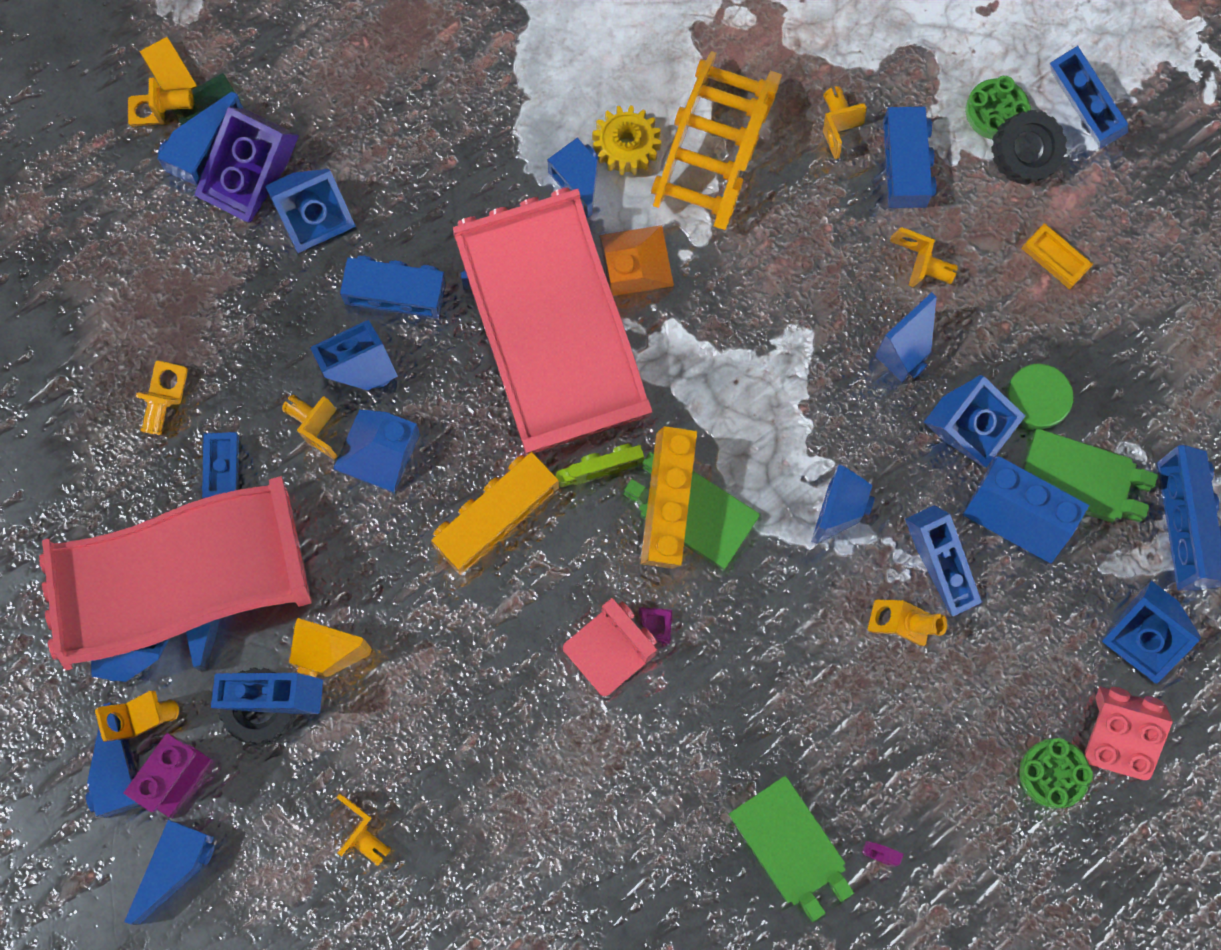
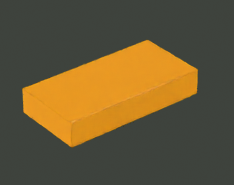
M168 37L140 51L163 91L187 88L192 90V94L199 91Z
M1045 223L1021 248L1069 290L1093 265Z

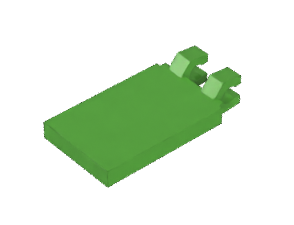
M1038 428L1034 431L1023 467L1027 472L1088 504L1089 507L1085 512L1086 515L1113 523L1116 518L1121 519V517L1139 523L1142 521V518L1145 519L1150 505L1134 499H1127L1129 489L1132 487L1150 492L1151 488L1155 487L1158 478L1156 473L1144 469H1135L1137 464L1133 463L1131 458Z
M649 452L641 467L650 474L652 472L654 456L651 452ZM693 471L684 546L724 571L761 514ZM631 479L624 489L623 495L640 506L638 508L642 511L640 517L646 520L649 490Z
M786 775L728 814L786 903L792 902L794 906L799 903L811 922L825 914V911L812 893L826 883L840 902L854 894L846 879L841 875L846 870L843 866L846 863Z

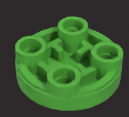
M1004 75L979 83L971 91L965 107L966 117L970 126L978 134L988 139H993L994 134L998 131L997 128L1005 123V120L1021 112L1031 110L1025 92L1014 83L1011 77Z
M1031 364L1023 367L1015 373L1005 389L1006 398L1025 415L1020 425L1026 430L1054 427L1068 415L1073 404V390L1067 377L1055 367L1046 364Z
M1055 738L1038 742L1027 750L1020 763L1019 776L1025 793L1035 803L1050 809H1062L1076 804L1084 797L1092 781L1093 772L1085 755L1079 748L1064 739Z

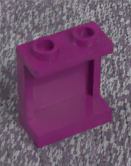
M166 733L126 788L124 794L149 812L158 810L168 818H173L213 760L188 742Z

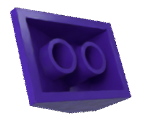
M228 107L194 196L247 223H251L269 194L265 186L279 179L289 162L299 135L247 109Z

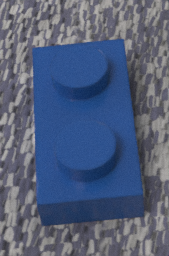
M203 433L202 498L239 490L238 433Z

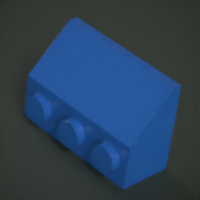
M997 456L994 457L962 515L1052 564L1074 534L1089 505L1004 458Z

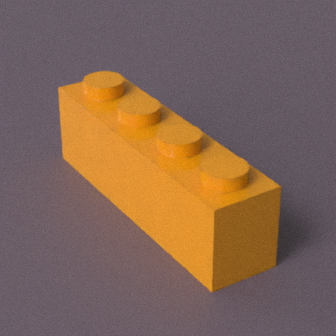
M664 426L656 433L640 561L642 565L674 569L682 564L697 431Z
M532 451L526 457L523 455L517 457L509 465L508 469L510 471L501 479L498 477L493 478L484 487L483 491L485 493L476 501L474 499L468 500L459 509L458 513L460 515L451 523L445 521L433 532L435 537L431 541L434 548L460 576L559 489V480Z

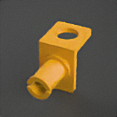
M154 77L149 78V95H136L128 98L129 125L131 127L165 124L166 110L193 109L192 90L187 88L163 91ZM142 103H149V107L152 110L151 115L145 118L138 117L136 115L137 107Z
M835 86L837 95L834 94L832 88H829L823 94V98L830 110L829 113H825L823 133L834 159H839L842 140L838 132L862 126L865 123L867 107L865 103L849 107L842 88Z
M900 227L891 236L890 242L918 252L909 281L910 287H915L923 280L925 275L946 282L949 285L953 282L956 273L953 271L958 270V265L932 256L934 239ZM902 237L912 238L917 242H910Z
M159 360L155 362L149 392H136L137 398L144 399L147 402L140 431L162 435L167 407H170L171 404H181L188 372L187 367ZM166 370L173 371L177 376V383L171 389L164 388L160 383V376Z
M294 394L289 396L287 399L293 404L291 405L285 401L282 411L302 423L297 432L308 444L335 460L338 457L328 444L318 439L317 435L335 413L336 408L325 396L318 401L315 407L307 404Z
M877 599L873 604L868 631L871 633L896 634L919 646H925L928 634L944 635L947 630V619L944 615L938 613L930 614L904 600ZM890 608V620L885 625H880V613L884 609Z
M152 690L125 704L98 707L95 709V714L102 740L107 742L135 738L165 721L171 722L176 720L179 715V707L175 700L172 699L158 702L156 691ZM109 714H115L120 719L121 729L119 732L113 731L108 726L107 717Z
M339 792L336 798L363 819L338 849L337 854L342 857L348 848L352 849L354 847L375 863L374 865L378 866L383 861V858L373 851V848L386 857L391 847L385 845L367 830V824L371 820V816Z

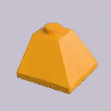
M297 618L289 663L293 667L298 668L296 673L317 677V675L329 677L369 656L372 648L362 637Z

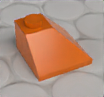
M662 225L599 235L607 281L613 296L673 287V278Z

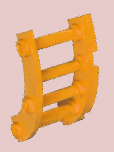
M711 51L706 60L700 59L695 73L697 80L686 107L680 106L674 122L678 129L662 176H656L651 194L656 195L653 206L657 208L660 207L667 195L712 210L711 214L717 215L713 227L726 230L744 181L743 178L738 177L740 170L745 172L748 162L751 161L760 136L759 131L762 123H765L774 103L782 74L770 70L766 80L760 78L759 81L714 67L717 53ZM709 79L716 80L755 93L754 97L758 99L752 97L749 100L706 85ZM700 98L747 112L746 116L751 117L747 128L740 127V129L695 115L694 112ZM688 127L734 141L735 145L740 147L735 162L729 160L726 163L681 148ZM679 160L723 175V179L728 180L723 197L717 195L714 198L670 183L676 161Z

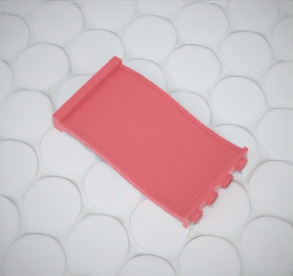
M569 188L558 189L551 193V197L539 200L538 197H533L522 201L520 207L510 210L507 207H500L490 211L487 217L476 219L475 216L458 221V226L453 227V235L503 382L525 455L527 456L531 451L535 454L650 417L653 411L649 400H647L627 334L602 268L582 206L579 189L572 191Z
M282 476L269 479V485L240 489L207 497L113 533L62 543H52L49 538L42 540L43 554L39 555V562L43 573L46 574V582L42 583V590L46 601L49 602V610L45 611V619L49 630L52 631L53 638L48 640V648L52 659H58L66 671L73 669L72 664L129 653L236 613L291 602L297 603L298 607L312 603L290 497Z

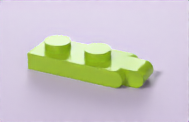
M623 444L614 448L613 453L600 456V453L589 454L581 458L582 462L572 464L568 468L557 471L556 478L559 480L560 487H566L642 466L644 455L641 445L632 447V444Z

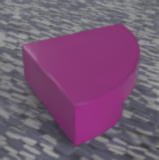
M639 607V619L642 627L648 629L657 642L670 645L673 610Z
M870 841L865 842L862 850L864 856L890 867L899 866L904 853Z

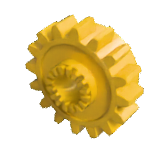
M632 105L628 108V112H623L621 106H617L615 115L607 110L605 112V121L598 119L596 121L597 130L592 132V140L595 141L593 149L596 153H599V164L605 162L608 171L615 169L619 171L620 175H624L625 172H631L633 175H636L637 170L640 168L647 170L649 160L656 161L657 151L661 149V140H659L661 130L660 128H654L655 118L652 117L646 120V110L643 109L636 114ZM627 138L631 139L632 141L631 143L627 142V144H625L626 142L622 143L621 140Z

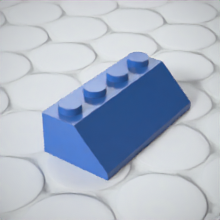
M1178 445L1157 462L1177 591L1218 588L1221 586V526H1219L1217 516L1219 498L1213 492L1212 486L1214 467L1212 462L1208 461L1207 451L1187 445Z

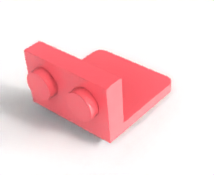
M613 598L602 606V612L563 645L564 653L603 697L609 696L654 658L657 652L654 646L657 641L645 627L640 630L632 621L635 615L623 601L618 604Z
M1099 686L1095 697L1099 715L1084 753L1089 765L1137 779L1149 780L1153 775L1173 723L1167 706L1164 702L1152 696L1140 698L1131 695L1127 690L1120 687L1108 689Z

